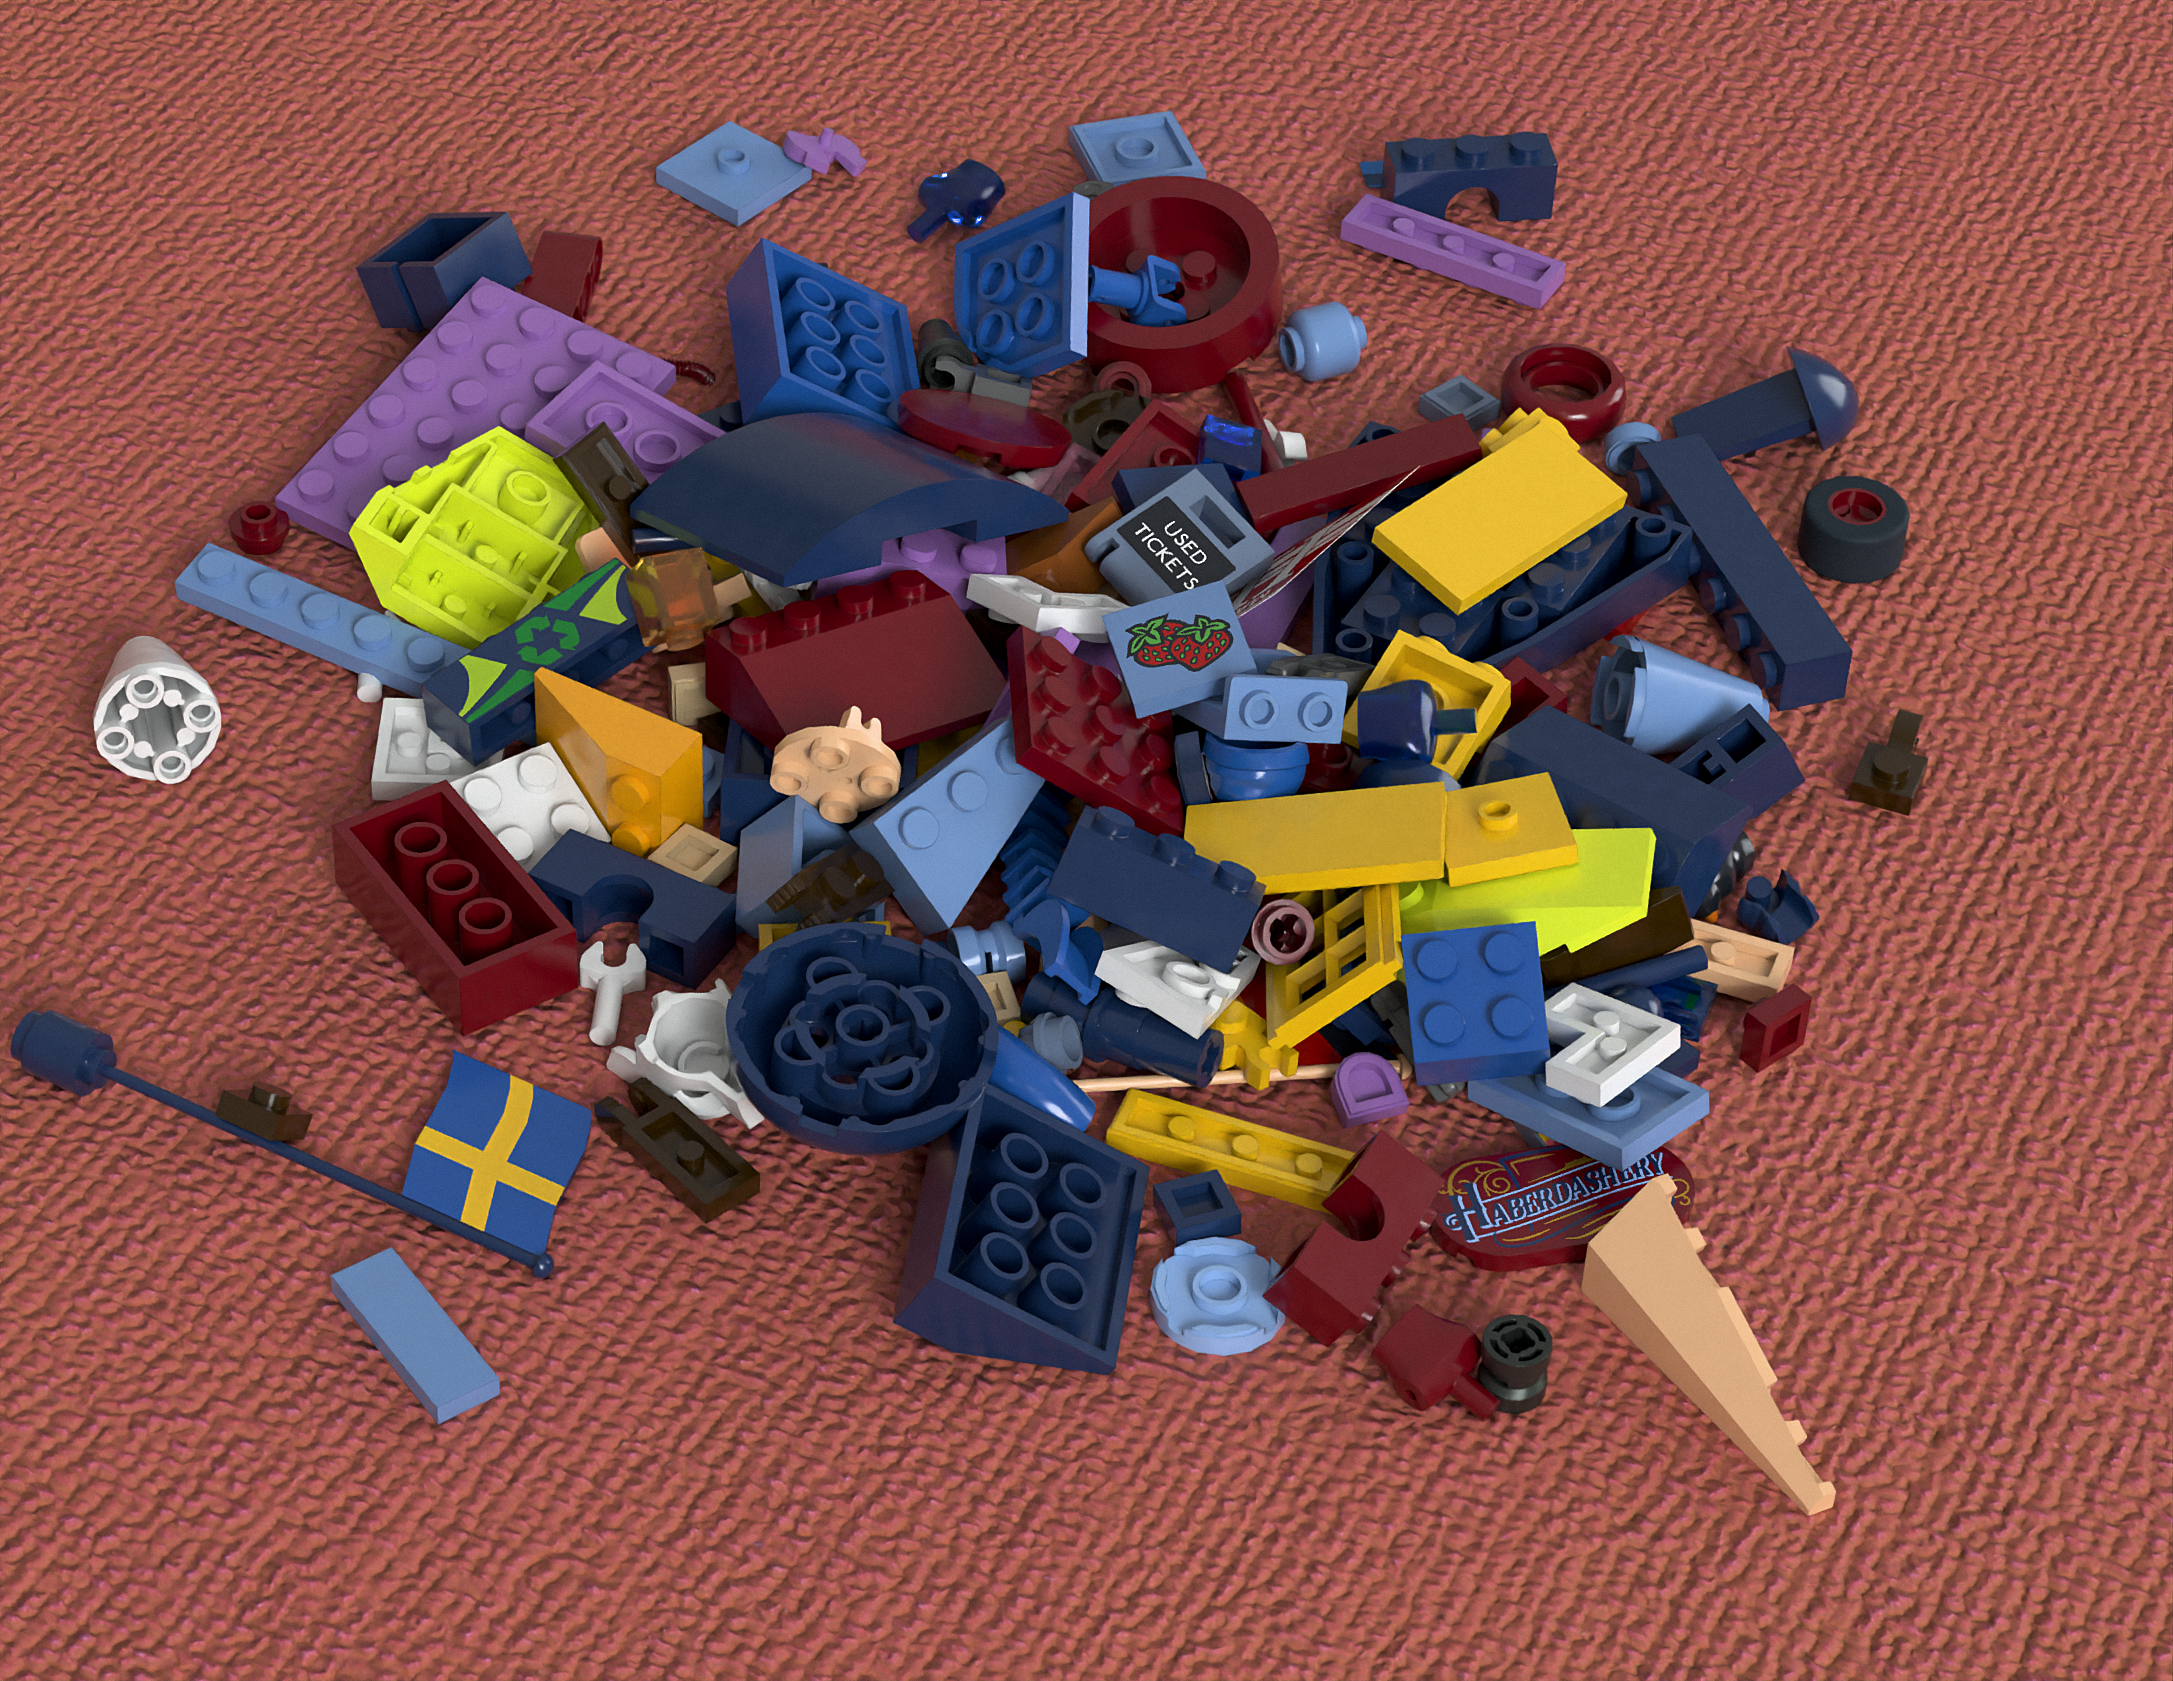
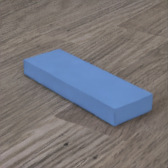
M392 1247L330 1275L332 1293L437 1424L500 1395L499 1377Z

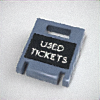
M1195 468L1095 535L1086 544L1084 554L1092 562H1096L1106 556L1100 565L1099 572L1131 606H1136L1223 580L1230 596L1268 570L1272 565L1275 551ZM1202 511L1230 539L1234 546L1228 549L1199 519Z

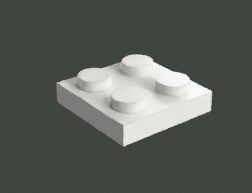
M549 742L450 782L451 786L526 873L541 860L570 828L595 839L605 841L610 845L612 843L611 837Z

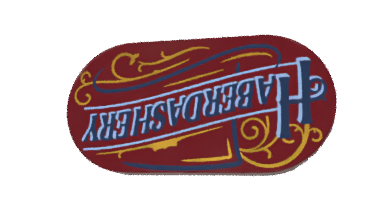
M1564 1144L1476 1157L1461 1161L1440 1175L1445 1179V1182L1431 1203L1439 1212L1429 1226V1229L1436 1243L1445 1252L1456 1259L1457 1253H1460L1464 1257L1473 1259V1267L1487 1271L1511 1272L1581 1261L1586 1259L1588 1243L1652 1178L1668 1173L1673 1180L1677 1191L1672 1196L1671 1205L1682 1225L1687 1220L1689 1221L1693 1210L1695 1184L1686 1165L1675 1154L1662 1146L1623 1172L1606 1166L1600 1161Z

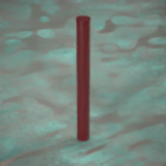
M1236 371L1228 373L1223 379V386L1261 474L1285 468L1244 375Z

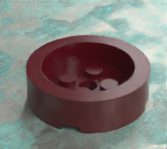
M1159 176L1135 180L1112 188L1090 201L1088 265L1132 274L1135 270L1140 269L1149 255L1175 263L1180 270L1181 282L1178 281L1175 284L1176 289L1174 293L1182 296L1176 303L1185 307L1187 324L1170 327H1148L1131 324L1130 316L1125 308L1095 302L1088 303L1087 357L1082 360L1092 367L1093 375L1098 376L1104 367L1113 362L1128 361L1137 364L1146 372L1151 382L1153 394L1182 393L1217 384L1223 381L1227 371L1239 365L1248 357L1254 361L1262 354L1279 326L1283 311V293L1279 249L1275 232L1263 212L1253 202L1222 184L1187 176ZM1120 380L1114 384L1115 386L1134 391V386L1127 380Z

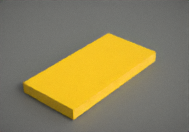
M1541 422L1376 526L1371 542L1456 615H1459L1622 509L1628 493Z
M1444 781L1187 806L1184 840L1195 848V854L1217 864L1221 861L1235 862L1252 871L1256 876V881L1266 885L1264 895L1444 878L1447 808Z

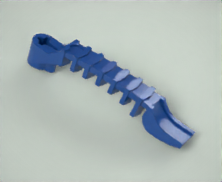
M1045 780L1005 842V848L999 853L1000 859L1006 864V870L1001 873V880L1008 888V891L1002 895L1003 901L1010 907V912L1005 916V919L1012 927L1015 937L1020 941H1026L1042 954L1044 972L1051 978L1055 974L1077 991L1078 1000L1087 1005L1098 995L1101 978L1094 975L1104 951L1103 939L1097 931L1089 926L1076 929L1090 917V912L1046 893L1063 856V849L1067 847L1070 840L1064 827L1071 822V817L1064 806L1075 796Z

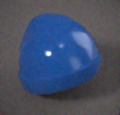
M1207 731L1202 747V754L1205 755V769L1210 777V786L1219 803L1295 796L1305 777L1306 765L1310 763L1308 746L1304 742L1224 740Z

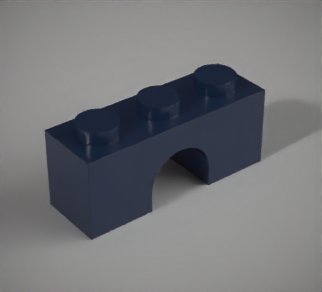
M1518 132L1513 135L1482 137L1478 135H1464L1459 138L1428 140L1424 138H1410L1405 141L1385 142L1380 197L1445 221L1447 205L1457 193L1468 188L1480 187L1487 189L1498 222L1551 219L1558 163L1546 133Z
M571 828L527 873L576 929L577 941L585 944L599 928L610 923L623 921L636 923L639 929V949L645 956L646 970L690 989L696 990L736 945V896Z

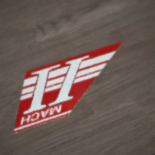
M1418 467L1274 557L1272 565L1268 570L1229 596L1237 618L1278 593Z

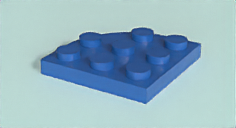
M1071 192L955 244V320L961 340L971 352L978 356L984 365L998 368L1004 372L1032 378L1087 357L1089 198Z

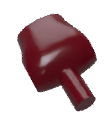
M1419 1304L1409 1309L1386 1332L1372 1350L1371 1359L1380 1367L1399 1396L1409 1406L1418 1411H1425L1448 1395H1451L1480 1421L1485 1422L1501 1403V1400L1470 1375L1481 1357V1341L1477 1335L1467 1326L1433 1315Z

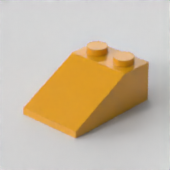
M540 667L534 673L537 746L547 742L551 744L611 837L612 846L647 860L654 851L685 823L701 831L703 830L702 733L546 668Z

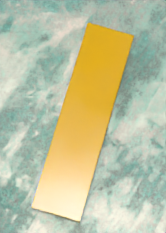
M1129 1088L1106 1135L1107 1145L1127 1155L1191 1174H1199L1217 1169L1225 1184L1331 1215L1333 1214L1324 1208L1321 1203L1348 1161L1356 1154L1134 1088Z

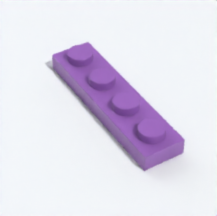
M1368 193L1342 220L1340 236L1342 240L1362 246L1368 251L1379 252L1410 263L1418 269L1430 270L1461 281L1469 287L1480 288L1509 298L1520 305L1541 309L1564 282L1566 263Z

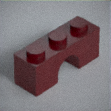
M1381 1129L1348 1161L1321 1203L1324 1208L1345 1225L1351 1239L1342 1235L1322 1220L1290 1251L1262 1297L1327 1348L1347 1329L1358 1335L1372 1320L1382 1304V1301L1374 1296L1379 1286L1382 1285L1384 1288H1387L1407 1265L1411 1255L1403 1250L1407 1241L1410 1239L1412 1242H1416L1436 1218L1439 1210L1431 1203L1445 1182V1179Z

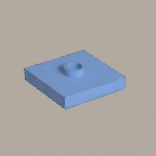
M731 121L656 167L657 184L737 227L811 180L812 175L811 168L787 157L783 148Z

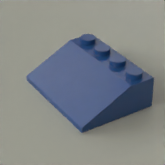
M761 237L725 287L743 426L777 416L798 413H836L873 421L911 437L897 424L899 415L897 406L901 394L910 390L921 389L907 306Z

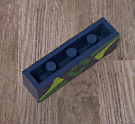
M613 558L597 570L582 576L577 583L546 603L537 605L529 614L500 633L488 637L480 646L449 666L440 668L429 679L421 683L427 727L472 766L476 767L536 727L534 673L540 667L595 688L668 640L664 596L619 559Z

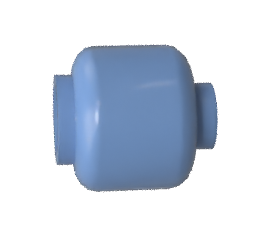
M1326 302L1295 310L1287 318L1285 328H1281L1278 333L1279 352L1286 369L1289 372H1296L1303 380L1310 382L1352 372L1359 363L1361 349H1365L1367 345V333L1363 321L1357 315L1352 316L1350 311L1340 302Z

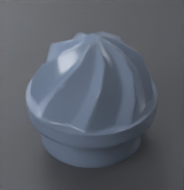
M1051 1012L1042 1013L1029 1025L1019 1029L1018 1038L1033 1048L1063 1074L1066 1075L1067 1070L1078 1068L1081 1065L1083 1058L1082 1039L1078 1026L1072 1017L1068 1015L1057 1017Z

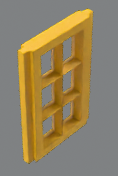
M1398 883L1363 886L1362 889L1339 904L1338 896L1351 887L1294 892L1280 898L1298 902L1307 909L1310 915L1323 907L1324 914L1313 921L1315 935L1309 951L1324 941L1325 951L1302 966L1301 959L1288 965H1276L1266 961L1267 1043L1275 1051L1284 1045L1292 1048L1397 979L1396 971L1403 967ZM1364 916V925L1340 940V931ZM1273 923L1271 924L1269 929L1270 934L1273 930ZM1366 952V961L1341 977V968ZM1326 978V987L1302 1003V994Z

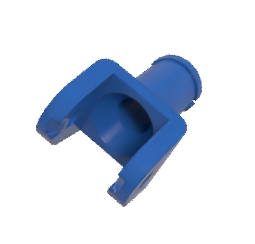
M1149 255L1140 269L1135 270L1132 274L1088 265V303L1095 302L1125 308L1130 316L1131 324L1148 327H1170L1187 324L1185 307L1158 296V294L1169 293L1175 290V284L1178 281L1181 282L1180 270L1175 263Z

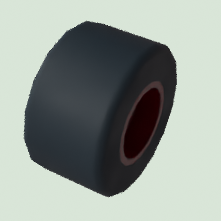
M1838 476L1819 482L1807 493L1803 505L1797 546L1802 560L1813 571L1831 580L1849 584L1871 583L1888 577L1899 567L1904 551L1910 519L1906 501L1893 488L1869 478Z

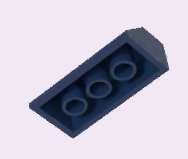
M1549 705L1542 707L1492 740L1465 787L1468 788L1548 772L1571 829L1651 828L1656 837L1650 890L1680 885L1691 919L1697 913L1754 811V808Z

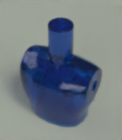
M966 159L952 170L927 177L921 183L918 190V201L926 211L907 226L909 235L916 242L922 243L946 222L968 229L981 226L1006 194L1002 179L991 168L973 159Z
M1403 680L1358 693V744L1361 758H1376L1383 761L1420 759L1430 764L1436 752L1438 735L1477 733L1476 708L1438 710L1434 690L1430 683L1426 681Z

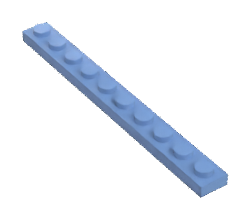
M209 542L174 581L177 599L355 673L370 674L377 678L380 683L418 699H423L421 683L429 679L440 668L449 666L472 651ZM536 727L517 740L537 747ZM702 745L703 817L709 819L721 803V775L725 754Z

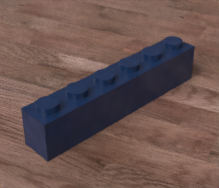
M1701 434L1637 445L1635 447L1632 471L1628 472L1626 478L1629 498L1635 506L1639 505L1642 511L1661 515L1669 520L1693 527L1688 579L1700 595L1704 610L1714 616L1725 632L1729 647L1734 652L1739 653L1750 669L1754 684L1758 685L1760 690L1763 689L1778 712L1844 698L1853 651Z

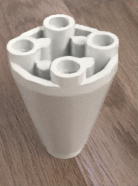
M138 636L127 641L117 652L92 715L98 751L110 764L128 776L151 781L159 780L166 784H175L185 780L191 770L198 767L215 748L221 730V712L217 697L207 681L160 639L151 636Z

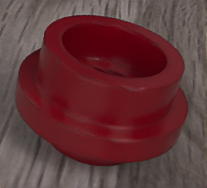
M1117 361L1107 365L1100 371L1094 383L1095 393L1112 389L1116 382L1127 380L1134 386L1133 398L1139 400V395L1151 399L1152 387L1148 375L1140 366L1132 362Z
M265 501L247 503L234 511L229 518V533L231 537L236 541L240 550L251 555H267L276 552L283 546L285 537L290 530L288 514L276 508V505Z

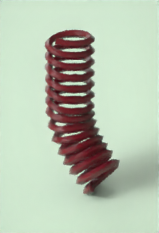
M663 359L675 365L676 376L679 375L680 368L681 377L683 376L684 369V377L693 378L702 385L709 384L710 387L715 382V373L702 364L686 362L685 360L682 362V360L678 361L677 359L675 361L673 359L671 361L670 359Z

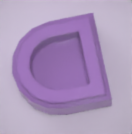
M1369 1052L1354 1053L1346 1057L1339 1064L1333 1075L1330 1092L1343 1129L1405 1114L1410 1104L1394 1067L1379 1055Z

